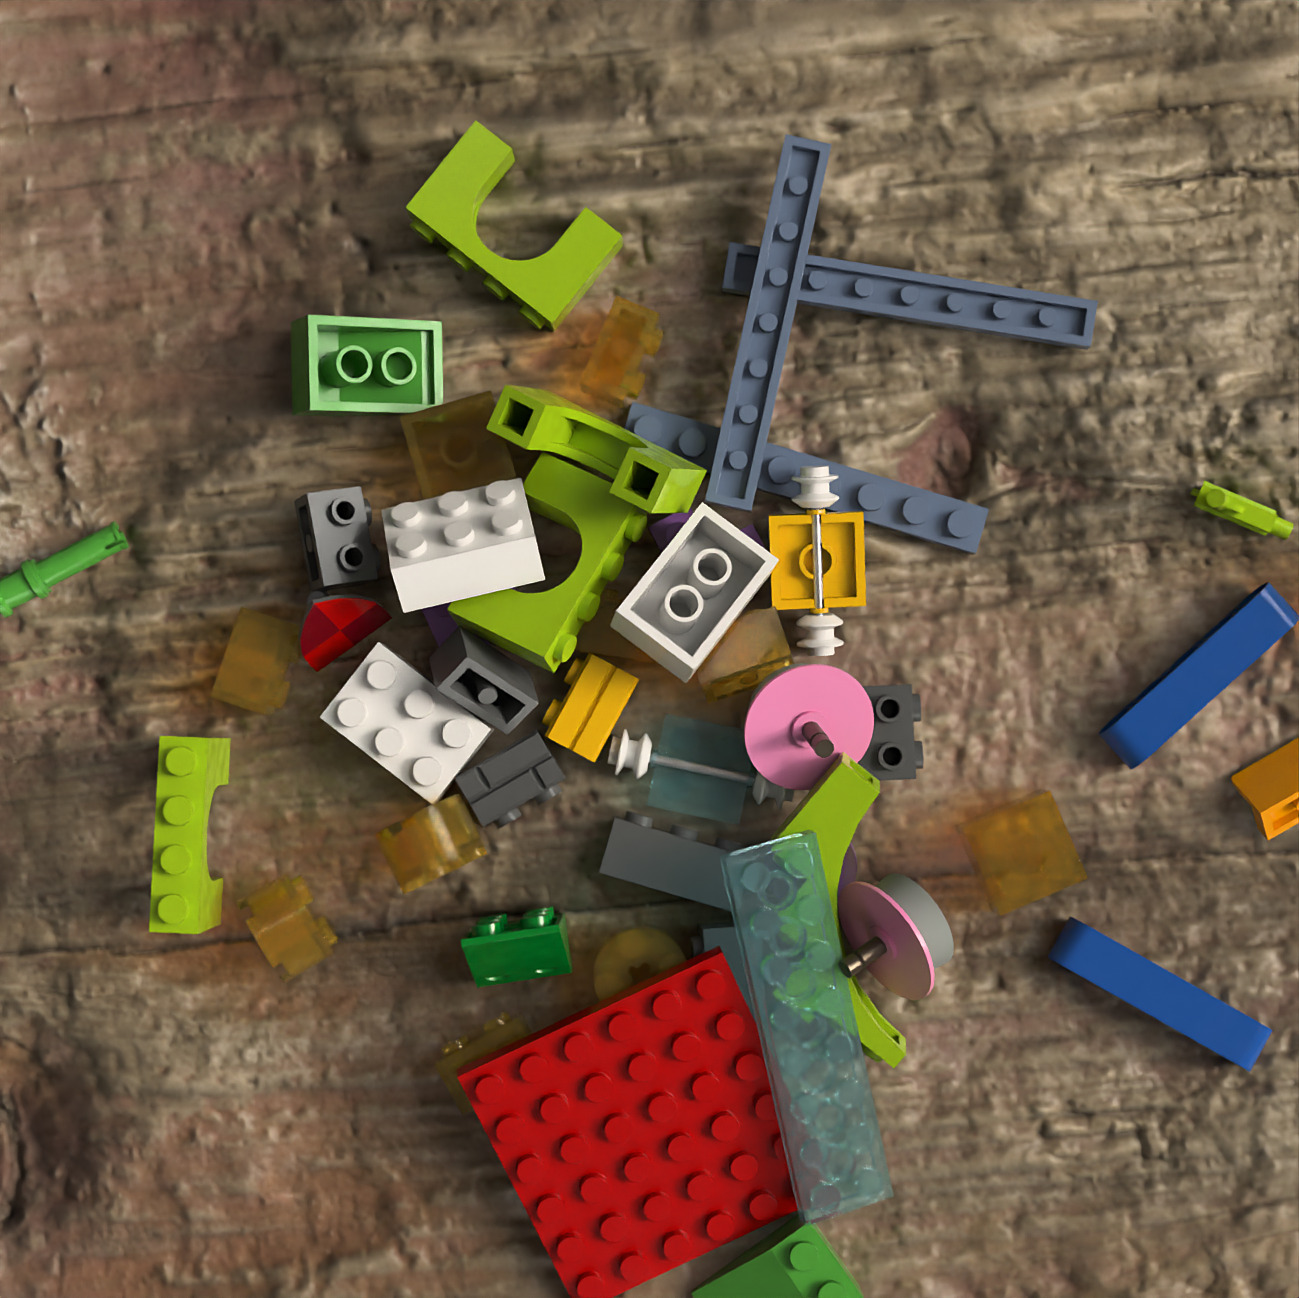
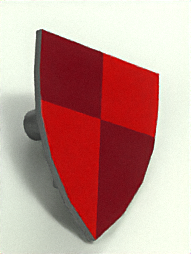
M327 591L310 592L307 598L308 608L301 620L298 634L299 650L307 663L316 672H319L391 620L392 617L382 605L372 598L360 595L329 596Z

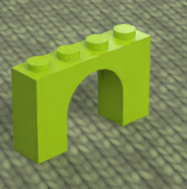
M475 120L405 207L410 219L413 220L409 226L428 243L431 244L436 238L449 249L446 256L465 272H468L472 267L483 275L485 280L482 284L496 297L504 301L509 296L521 305L522 308L518 311L519 314L534 327L541 329L545 324L555 332L623 247L622 235L585 207L558 242L539 257L517 261L500 257L490 251L477 234L478 212L485 198L512 166L515 159L511 147Z
M505 384L486 427L489 431L527 450L554 452L615 479L609 491L610 493L649 513H688L707 472L702 467L548 390Z
M542 452L523 483L528 508L572 529L581 536L582 552L575 570L563 583L548 591L522 593L509 588L453 601L447 611L458 626L460 625L469 632L555 673L559 664L566 662L571 657L577 643L576 635L584 622H589L598 611L601 601L600 595L608 581L612 582L618 577L623 567L624 554L632 541H638L647 525L646 511L610 493L609 491L613 483Z
M159 736L149 932L200 934L221 924L223 878L210 877L207 864V828L214 791L219 785H228L231 738Z

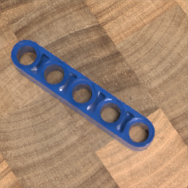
M1269 582L1262 584L1115 715L1098 734L1129 769L1137 767L1299 621V615Z
M1071 916L1048 955L1049 959L1249 1072L1273 1031Z

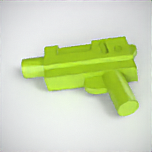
M1204 481L1201 490L1192 488L1190 494L1197 497L1193 505L1195 508L1263 536L1269 533L1287 540L1292 532L1294 524L1277 517L1276 510L1207 481Z

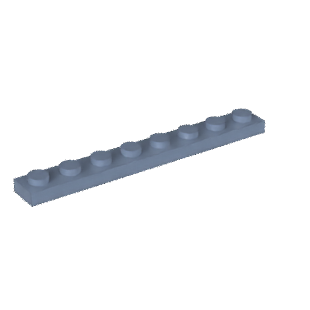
M785 134L705 503L751 513L831 144Z
M729 242L722 292L750 296L761 247ZM808 254L797 304L1088 350L1091 347L1098 303L1095 300Z
M632 402L624 429L707 470L706 475H711L721 428ZM766 442L756 490L792 500L793 497L801 493V484L791 480L792 476L800 475V467L829 466V474L838 475L837 479L829 483V492L839 496V499L830 507H824L825 511H863L865 523L971 555L976 554L988 515V508Z

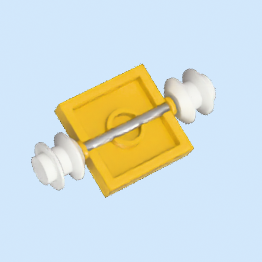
M829 466L800 467L799 476L791 477V480L801 484V493L793 497L792 501L802 508L811 509H806V513L768 515L769 552L779 559L770 574L772 610L809 609L810 613L804 615L796 622L797 626L806 629V638L797 642V646L806 648V654L809 656L835 654L834 647L844 644V641L834 637V628L843 624V620L833 613H827L829 612L828 608L866 606L864 512H825L824 507H830L839 499V496L829 492V483L838 478V475L829 474Z

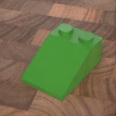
M306 315L291 322L292 415L344 417L444 414L442 321Z
M806 1209L691 1290L694 1298H864L859 1284Z

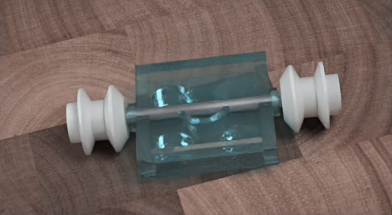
M666 714L658 750L654 749L653 754H651L652 743L647 733L639 741L629 739L627 729H624L622 738L613 736L607 764L616 765L615 775H618L622 768L626 767L633 769L635 779H639L647 772L648 763H651L650 768H654L647 806L739 825L746 788L751 789L752 784V794L757 805H760L765 797L775 798L778 809H781L783 800L792 802L795 791L770 782L758 770L756 775H754L755 770H751L752 762L744 744L743 729Z

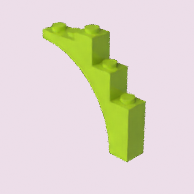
M842 752L771 836L769 849L773 852L771 857L775 863L790 874H794L795 871L801 874L772 907L770 922L774 924L772 929L775 934L788 945L794 946L797 943L801 947L773 978L771 994L775 996L773 998L775 1004L784 1013L791 1017L798 1015L807 1023L819 1009L822 1010L824 1020L836 1031L844 1033L846 1030L860 1041V1048L868 1057L876 1062L884 1060L892 1068H895L906 1056V1038L879 1013L859 984L856 975L847 978L842 974L838 966V962L847 956L838 919V884L843 860L858 823L880 793V781L846 753Z

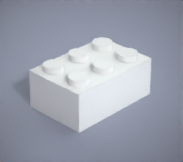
M521 478L496 481L490 485L460 492H448L443 496L413 503L405 502L395 507L381 510L390 569L403 613L545 580Z
M702 502L616 610L610 626L684 683H687L770 576L779 559Z
M380 642L375 645L320 716L321 719L432 805L441 800L456 780L455 777L461 774L495 730L474 713L436 690L431 679L387 645Z

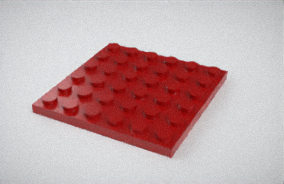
M720 945L457 1069V1078L571 1298H613L835 1192Z

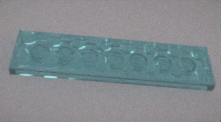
M806 830L720 855L800 1220L806 1226L893 1197L848 980L838 963L843 957L816 832Z

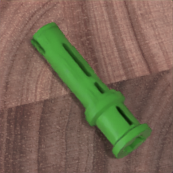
M113 521L110 525L38 562L34 559H27L21 562L20 569L0 578V613L5 618L13 615L14 608L35 597L40 599L48 597L49 593L52 592L51 587L123 549L129 548L122 530L118 531L120 529L119 525Z

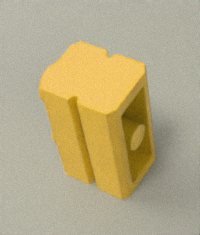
M589 653L585 661L577 657L564 680L571 687L563 702L557 699L553 700L542 720V724L549 727L545 734L547 738L595 763L639 679Z

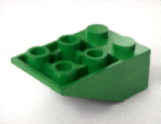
M553 906L526 910L520 920L508 921L506 913L480 917L479 921H476L475 925H472L471 929L461 939V946L477 988L572 973L573 963L565 912L554 914Z

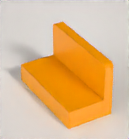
M1299 737L1231 777L1235 789L1252 807L1257 829L1268 841L1299 823Z

